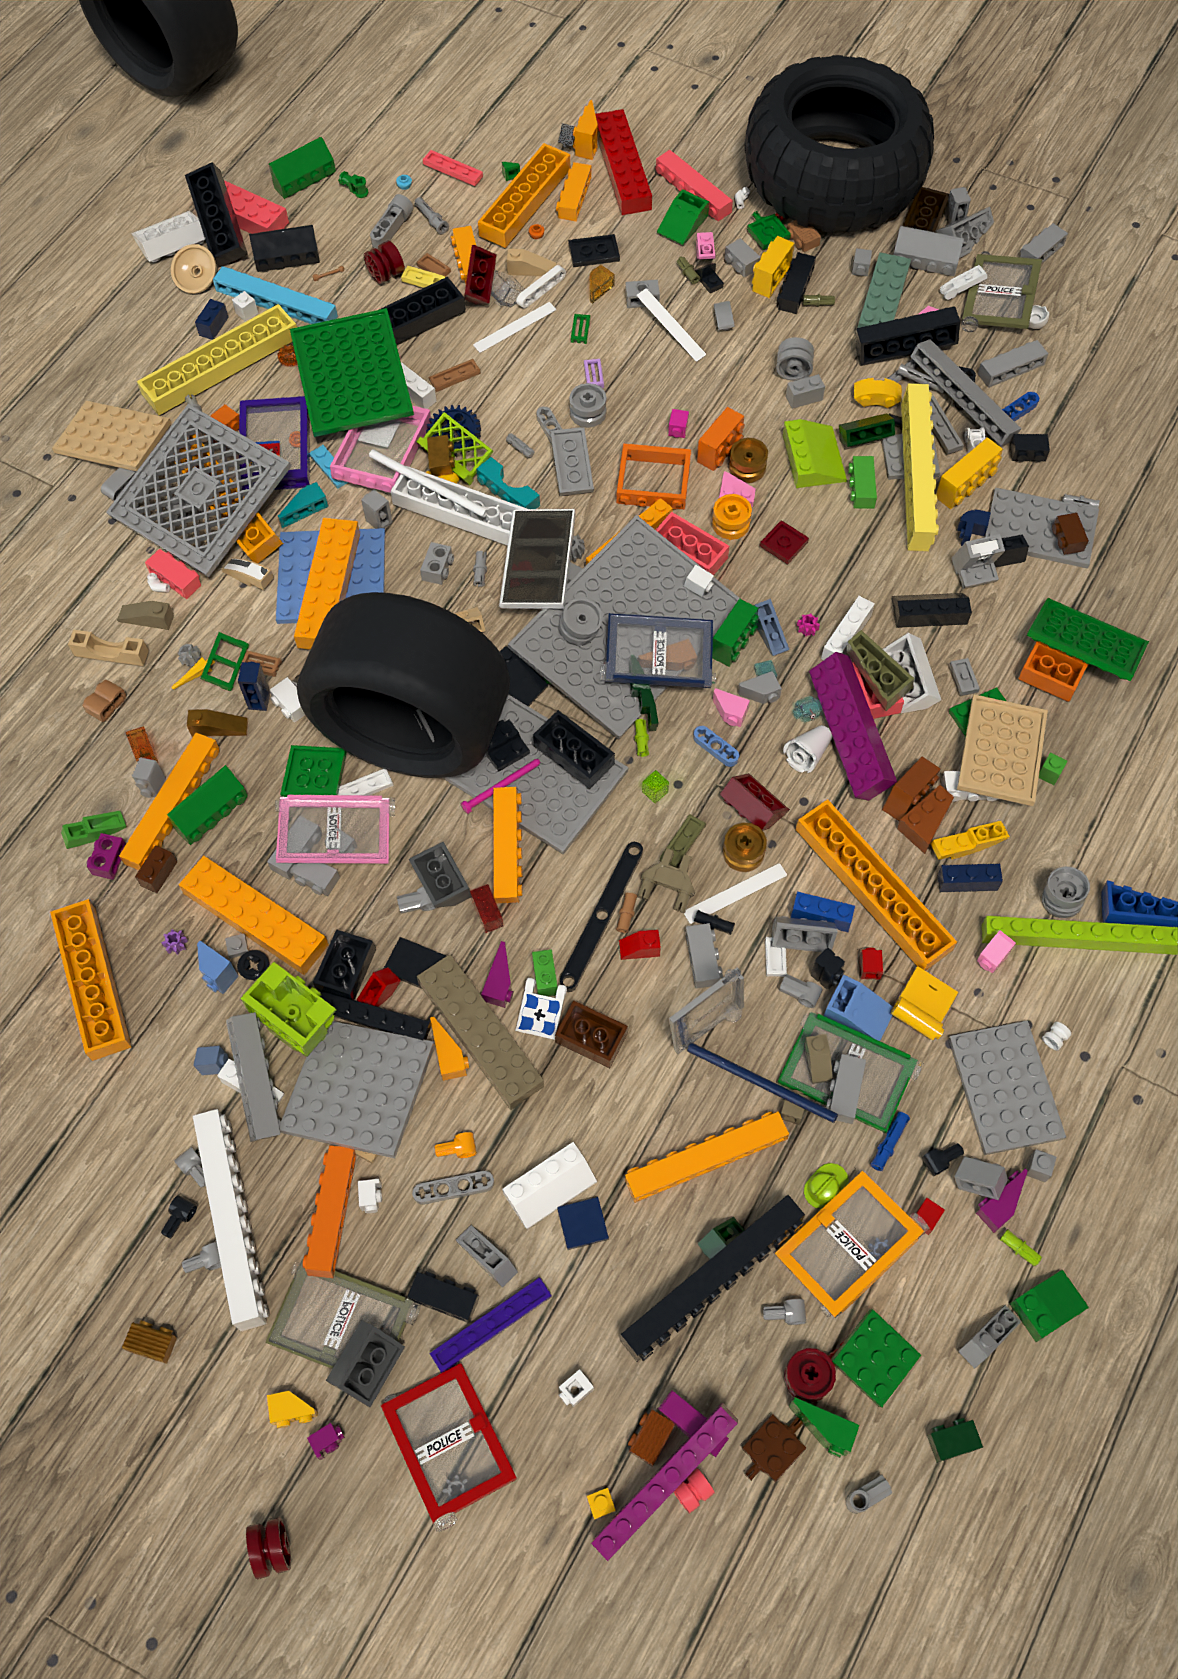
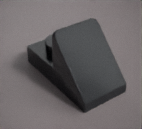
M716 263L707 264L695 270L700 276L699 281L710 294L724 287V282L715 273Z

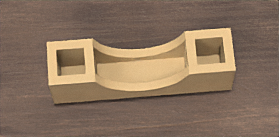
M74 629L68 643L69 648L76 657L144 666L149 652L143 639L126 637L123 642L114 643L102 640L92 632Z

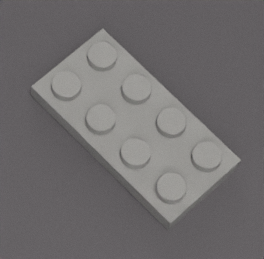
M584 427L550 431L559 495L594 492Z

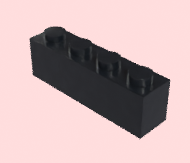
M797 252L796 258H792L791 270L788 269L786 274L787 280L783 281L781 287L782 293L779 292L777 302L779 303L778 310L797 314L815 268L816 256Z

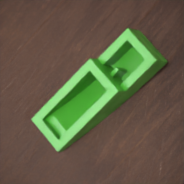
M121 811L83 817L81 822L65 824L62 826L61 834L66 848L69 849L92 843L99 839L101 833L107 835L115 834L125 829L126 824Z

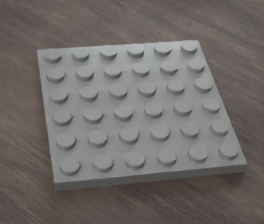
M333 1021L327 1030L328 1034L325 1039L305 1059L279 1125L280 1133L395 1159L435 1044L433 1041H422L408 1036Z

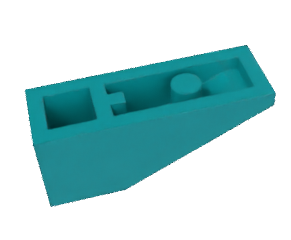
M315 482L302 488L280 512L278 519L282 529L328 507L326 496L318 483Z

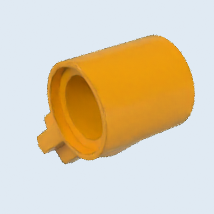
M460 1133L455 1136L452 1142L435 1145L436 1156L442 1157L456 1154L458 1158L475 1156L477 1153L473 1133Z

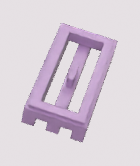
M600 359L584 360L586 382L604 388ZM594 363H597L600 380L598 382L596 380ZM588 364H591L593 382H590Z

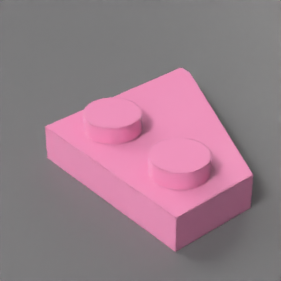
M724 471L719 498L727 494L741 495L753 507L756 489Z

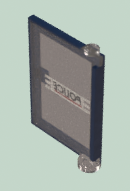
M609 613L606 662H601L600 681L711 688L712 684L716 682V673H712L713 620Z

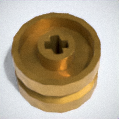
M748 437L736 441L731 447L729 464L731 475L745 483L760 480L766 473L768 459L766 445L758 439Z
M743 822L732 826L725 835L723 857L728 866L740 872L753 871L759 867L764 860L767 839L765 833L752 823Z

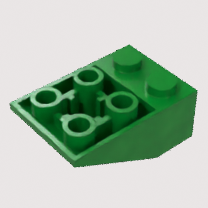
M682 189L671 203L657 229V233L684 245L708 217L709 201Z

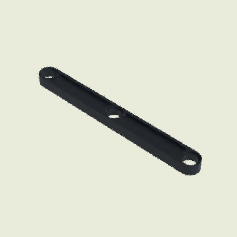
M630 842L626 846L560 977V985H564L563 981L566 978H572L575 981L572 986L567 987V992H573L577 988L642 858L643 847L638 842ZM635 847L640 852L637 855H632L629 853V850ZM601 911L606 912L608 915L604 920L597 918V914Z

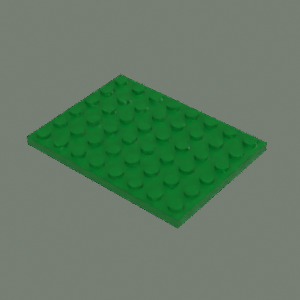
M387 308L290 329L314 437L414 415Z

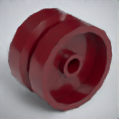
M806 1348L798 1351L788 1361L784 1370V1383L787 1391L793 1397L807 1403L822 1400L832 1390L836 1381V1370L832 1360L826 1353L818 1349ZM805 1373H811L813 1376L812 1380H809L808 1375Z
M277 1517L268 1520L266 1528L260 1523L247 1526V1551L255 1579L259 1580L269 1577L272 1567L278 1574L290 1571V1546L282 1518Z

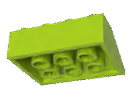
M802 419L784 421L783 439L796 488L847 482L832 426Z

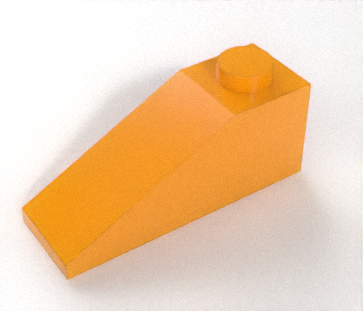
M430 1017L443 1081L467 1076L466 1069L470 1068L467 1056L463 1057L462 1050L435 1017Z

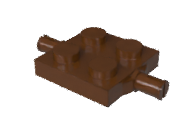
M772 1415L742 1447V1450L753 1462L750 1469L744 1473L745 1476L752 1481L761 1471L776 1483L806 1450V1447L797 1439L795 1434L804 1423L796 1417L787 1426Z

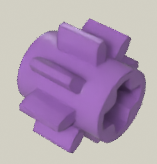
M171 929V932L164 934L165 941L161 943L163 947H167L166 951L169 954L173 951L178 955L180 951L186 950L184 943H187L188 939L183 937L184 934L181 930L177 933Z

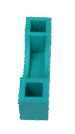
M492 457L476 468L478 482L488 487L494 495H498L502 500L527 509H537L540 506V495L528 485L515 488L508 486L502 481L504 478L503 466Z

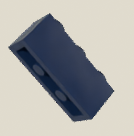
M253 661L242 662L238 684L248 709L267 711L271 692L261 664Z
M1000 863L942 865L937 875L940 893L998 891L1003 882Z

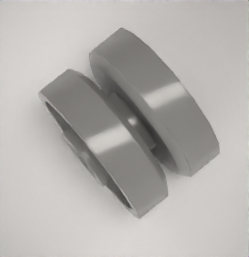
M797 337L782 341L778 347L776 370L778 374L787 380L793 381L809 377L813 370V345L808 340Z
M591 383L576 386L571 391L569 397L571 419L580 427L590 428L601 424L606 417L605 391L600 386Z
M576 598L571 600L565 606L558 623L562 637L575 645H585L591 642L601 627L603 621L602 611L590 599Z

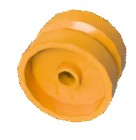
M727 494L715 502L712 526L717 535L729 540L745 536L749 531L752 514L749 501L741 495Z

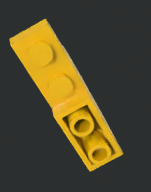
M1002 821L969 828L964 833L934 839L930 844L938 860L949 857L953 860L994 846L1010 836Z

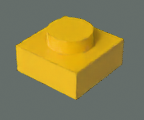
M608 1488L586 1496L594 1520L616 1511Z

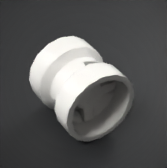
M1055 1022L1051 1026V1031L1046 1032L1042 1039L1047 1046L1057 1051L1063 1046V1041L1068 1040L1072 1034L1064 1024Z

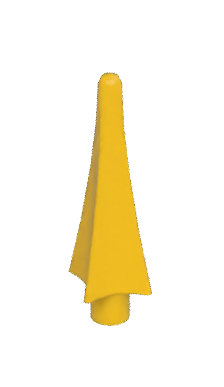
M201 657L171 688L174 690L201 676L207 660L205 661Z

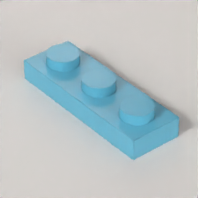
M324 445L309 453L313 461L337 489L349 483L332 478L330 465L334 457Z

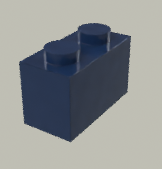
M213 299L208 301L195 321L199 336L211 340L215 339L229 318L225 303Z

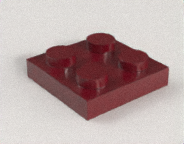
M781 520L760 542V547L784 563L789 564L809 542V537Z

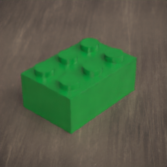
M739 598L713 637L712 659L728 667L731 666L733 661L736 662L738 660L741 649L746 648L749 637L751 635L754 636L758 626L756 624L759 620L758 607Z

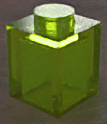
M656 770L642 781V793L655 804L669 791V781Z

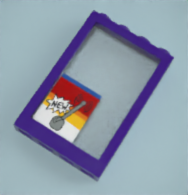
M305 396L240 401L239 433L290 462L292 465L274 490L304 488L310 485V417ZM246 463L239 465L240 469L247 467ZM259 470L252 472V476L260 475ZM248 474L241 475V480L248 478ZM249 484L243 485L242 490L249 489Z

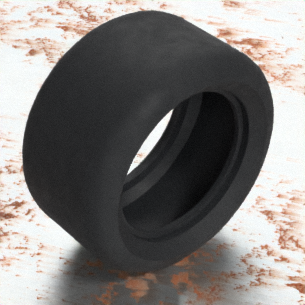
M79 0L90 27L112 59L136 82L162 96L179 97L189 93L226 64L236 48L238 25L231 0Z
M370 592L350 596L335 604L327 613L300 672L297 695L300 706L309 721L326 738L348 753L370 764L400 774L424 778H445L466 773L482 761L490 745L509 693L510 675L506 662L497 647L481 631L458 615L418 598L393 593ZM417 709L421 710L434 736V742H432L416 711Z

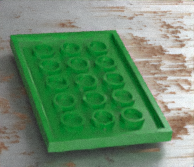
M1047 598L1027 633V636L1031 637L1034 641H1040L1047 644L1050 648L1063 651L1068 656L1081 659L1086 664L1097 666L1105 672H1110L1117 675L1120 679L1128 681L1132 680L1149 643L1147 640L1050 598Z

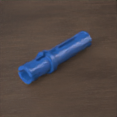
M903 1112L897 1113L885 1139L879 1144L878 1152L870 1164L875 1170L883 1171L887 1160L893 1156L895 1145L910 1120L907 1114Z

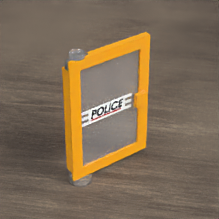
M861 1171L778 1249L775 1255L822 1304L820 1307L821 1311L828 1318L831 1315L836 1318L900 1259L929 1227L917 1213L913 1212L908 1216L864 1171Z

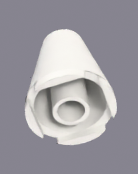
M821 725L788 741L783 748V752L788 756L786 760L789 765L798 772L808 771L807 773L813 771L832 740L831 730Z

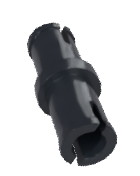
M700 910L697 911L694 922L700 924L710 923L711 930L717 929L729 935L732 934L735 926L734 922H729L719 918L716 914L713 916Z

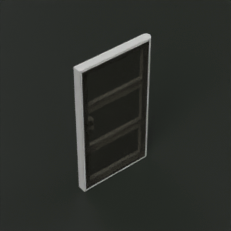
M575 509L513 510L499 603L500 608L564 609L576 515Z

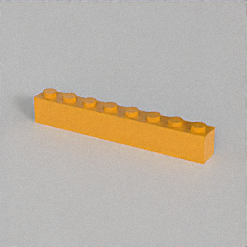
M197 732L195 733L120 853L119 857L123 864L140 870L155 845L162 847L163 840L166 835L170 834L173 826L167 814L199 787L201 778L208 772L211 762L219 754L216 740Z
M779 1111L774 1114L768 1112L763 1114L761 1119L757 1121L751 1119L744 1122L740 1128L735 1129L732 1127L725 1130L723 1135L718 1137L715 1135L709 1136L701 1144L692 1143L686 1146L684 1151L679 1153L677 1151L670 1152L666 1155V1158L660 1161L658 1159L651 1160L643 1168L634 1167L627 1171L628 1174L625 1175V1182L634 1203L783 1142L788 1139L789 1132Z

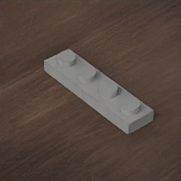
M933 395L931 402H929L930 406H932L930 420H933V432L947 454L962 450L964 446Z

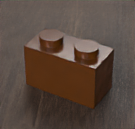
M1078 513L1056 517L1052 525V531L1056 534L1058 546L1062 549L1063 554L1085 551L1089 540Z
M155 845L135 878L141 887L157 894L177 864V860L172 852Z

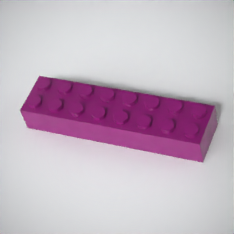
M835 652L812 668L809 673L855 798L869 801L896 784L897 779L850 656Z

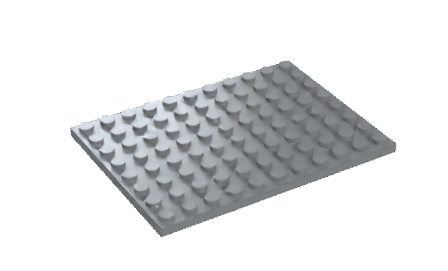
M636 515L567 584L564 608L573 599L587 598L594 601L601 609L603 621L596 637L585 645L569 643L562 637L559 631L558 623L564 609L543 608L508 643V648L617 739H620L642 714H640L639 698L631 697L630 683L605 682L609 613L713 620L714 637L739 600V597L714 577L712 589L709 593L705 592L703 597L684 587L689 573L695 565H699ZM558 594L552 600H557ZM617 625L615 673L629 674L628 662L630 656H635L636 660H638L639 656L653 652L654 627ZM666 628V647L689 639L696 656L703 650V630ZM642 668L645 675H652V669ZM655 669L654 676L678 677L684 670H665V675H662L663 670H660V675H657L658 669ZM649 684L654 701L669 686Z

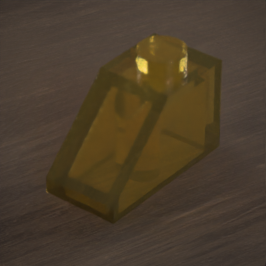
M601 264L590 272V302L592 304L615 286V274Z

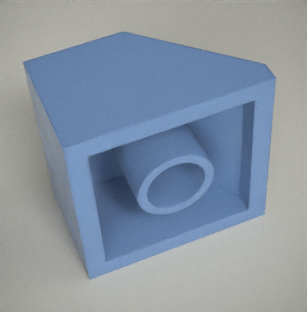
M199 941L197 943L199 970L203 975L202 979L207 983L206 986L215 993L219 991L224 994L239 976L229 960L202 941Z

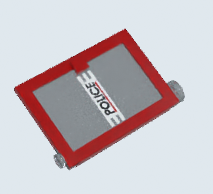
M461 1363L397 1397L396 1394H390L383 1399L384 1404L380 1406L437 1532L446 1530L457 1522L458 1519L455 1513L517 1480Z

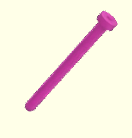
M534 759L472 800L461 802L463 810L467 814L471 813L473 807L493 795V788L508 786L539 766L540 760Z

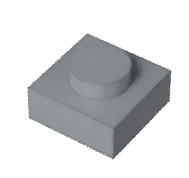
M244 933L225 938L230 959L242 956L249 951Z

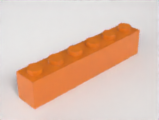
M329 1145L328 1153L325 1152L323 1165H325L324 1173L321 1172L319 1178L321 1190L320 1193L316 1194L315 1198L317 1210L316 1213L312 1214L311 1218L313 1230L312 1234H309L307 1238L308 1255H304L303 1268H305L308 1276L334 1278L357 1157L354 1149Z

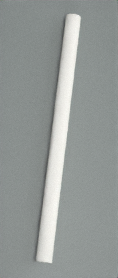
M374 449L370 451V458L483 518L487 515L488 510Z

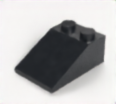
M505 645L500 653L506 662L510 675L508 694L529 707L548 687V683Z

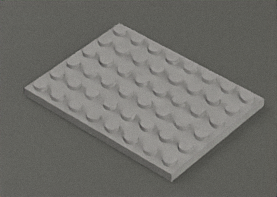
M508 694L499 721L510 719L518 730L521 739L529 748L530 754L499 772L485 754L482 761L468 772L443 779L475 798L534 759H539L541 762L539 766L506 787H517L518 793L522 794V805H519V811H522V823H519V827L564 855L627 774L629 767L615 759V764L589 789L534 746L533 734L548 718ZM493 795L481 802L494 810Z

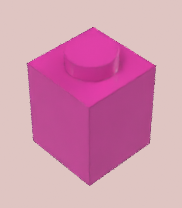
M672 409L668 436L685 438L689 411Z

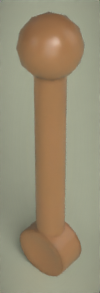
M339 266L337 269L320 275L314 274L313 280L318 281L319 278L325 277L327 275L336 272H343L344 267Z

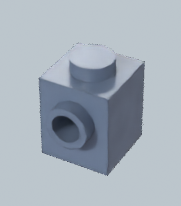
M220 1046L199 1047L196 1051L193 1066L201 1075L219 1074L229 1058Z

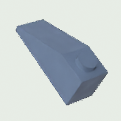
M771 599L755 604L754 606L759 608V620L756 624L758 626L757 630L771 655L774 656L789 650Z

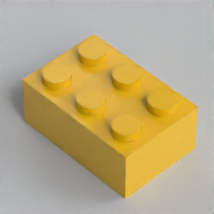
M779 236L770 242L768 250L763 252L760 261L754 265L753 292L767 298L772 296L787 274L788 269L790 270L794 242Z

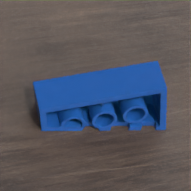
M1106 881L1101 891L1103 923L1178 927L1177 901L1164 897L1160 899L1153 897L1151 893L1145 891L1140 893L1132 890V887L1125 885L1121 887L1114 885L1112 881Z

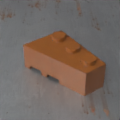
M922 756L894 785L882 810L900 822V819L918 804L921 797L928 793L931 788L930 786H934L940 778L937 775L941 768Z
M939 785L900 819L897 830L925 854L946 816L954 796Z

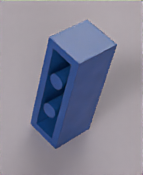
M797 891L791 918H805L813 921L824 920L835 923L838 930L848 932L855 906Z

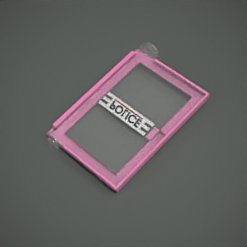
M287 795V797H280V800H275V811H279L276 863L389 864V816H395V797Z

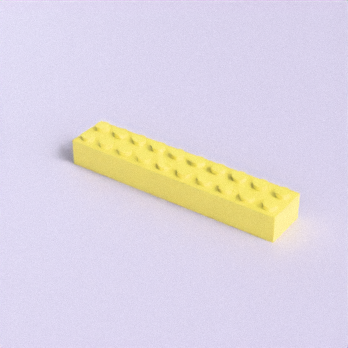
M277 304L138 380L137 383L141 394L154 411L161 415L183 403L187 395H190V398H192L191 394L195 396L291 343L290 329L296 328V323Z
M908 384L901 403L907 548L909 551H929L931 545L934 544L935 535H938L939 526L936 524L938 510L935 509L937 503V494H934L936 479H933L935 474V464H933L935 450L932 449L934 435H931L933 420H930L932 406H930L929 402H931L932 393L929 392V384Z

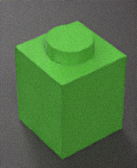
M1050 752L1039 772V778L1055 785L1067 760Z

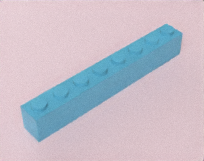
M222 266L213 278L217 292L236 297L245 291L255 299L256 305L270 309L279 304L290 317L309 324L334 320L338 317L336 305L330 302L322 301L231 268Z

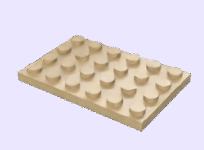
M85 401L54 444L52 450L56 454L138 471L172 422L167 417Z
M973 694L957 790L1034 806L1048 710Z

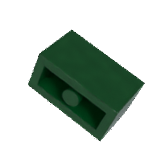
M965 1418L953 1421L954 1426L945 1428L943 1424L931 1428L933 1433L927 1435L937 1463L983 1448L973 1420L966 1421Z

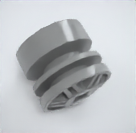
M1065 866L1054 870L1050 874L1042 893L1044 908L1050 914L1059 918H1069L1078 914L1090 891V883L1087 876L1074 867Z

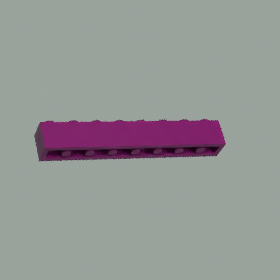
M721 1403L594 1537L591 1544L607 1561L738 1424V1419Z

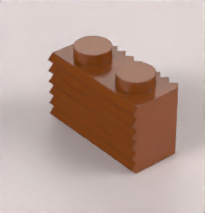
M651 1410L650 1414L645 1412L639 1423L642 1428L639 1434L634 1433L628 1445L631 1447L629 1453L653 1467L675 1424L666 1417Z

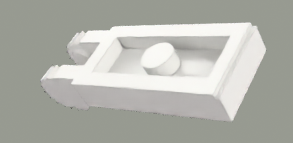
M978 265L940 287V292L944 294L945 299L949 300L954 298L957 293L965 291L987 279V274Z

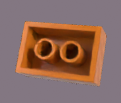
M729 407L721 413L699 439L698 463L712 471H715L718 466L720 467L723 464L727 455L731 454L733 444L744 437L742 435L745 427L744 415Z
M1037 641L1018 679L1070 702L1088 664L1081 659L1068 656L1063 651L1050 648L1047 644Z

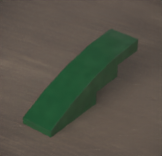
M630 656L628 662L629 674L645 675L635 656ZM630 683L631 697L639 698L640 714H647L649 731H656L659 722L650 685Z

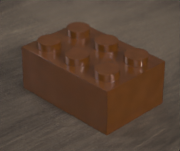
M573 1000L555 1034V1042L610 1069L628 1035V1026Z

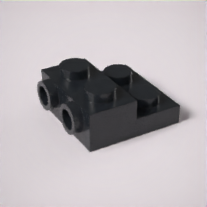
M510 719L498 721L486 752L487 757L499 772L530 754L529 748L521 739L518 730Z

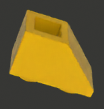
M290 1391L267 1395L270 1424L277 1425V1428L288 1427L290 1422L298 1420L299 1423L313 1421L312 1417L318 1416V1411Z

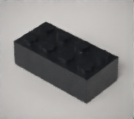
M559 710L533 734V742L536 748L589 789L615 764V753Z

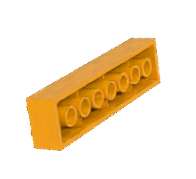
M543 143L479 219V236L506 248L568 173L569 168H571L570 154Z
M323 518L294 633L297 648L311 649L327 613L335 604L346 598L360 538L358 521Z
M204 855L178 884L184 895L242 934L244 933L252 941L303 975L308 972L329 946L323 934Z
M87 899L51 911L50 914L85 1054L94 1061L132 1048L95 907Z

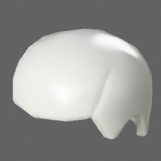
M1033 306L1029 328L1040 329L1046 325L1049 319V312L1046 306Z

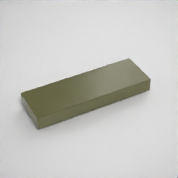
M689 814L667 846V849L674 851L670 866L676 868L679 866L684 854L688 853L705 828V822ZM665 850L660 856V861H662Z

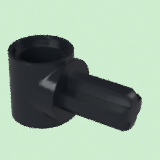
M957 1143L944 1151L936 1148L925 1154L922 1159L932 1176H936L948 1169L950 1166L949 1162L962 1156L964 1150Z
M177 1195L169 1206L168 1212L171 1216L162 1229L161 1234L171 1239L182 1222H189L193 1218L197 1205Z

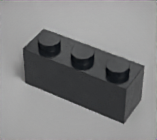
M424 1271L423 1274L417 1272L407 1296L410 1301L470 1324L479 1301V1296L475 1294L476 1290L466 1286L461 1289L455 1286V1282L448 1279L440 1281L435 1279L436 1275Z

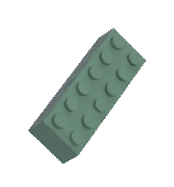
M879 253L858 328L895 320L911 259Z

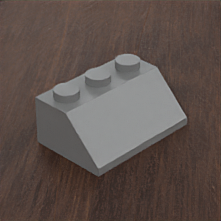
M775 916L772 926V947L823 952L826 948L832 950L838 929L835 923L824 920L813 921L805 918L795 919L786 916Z

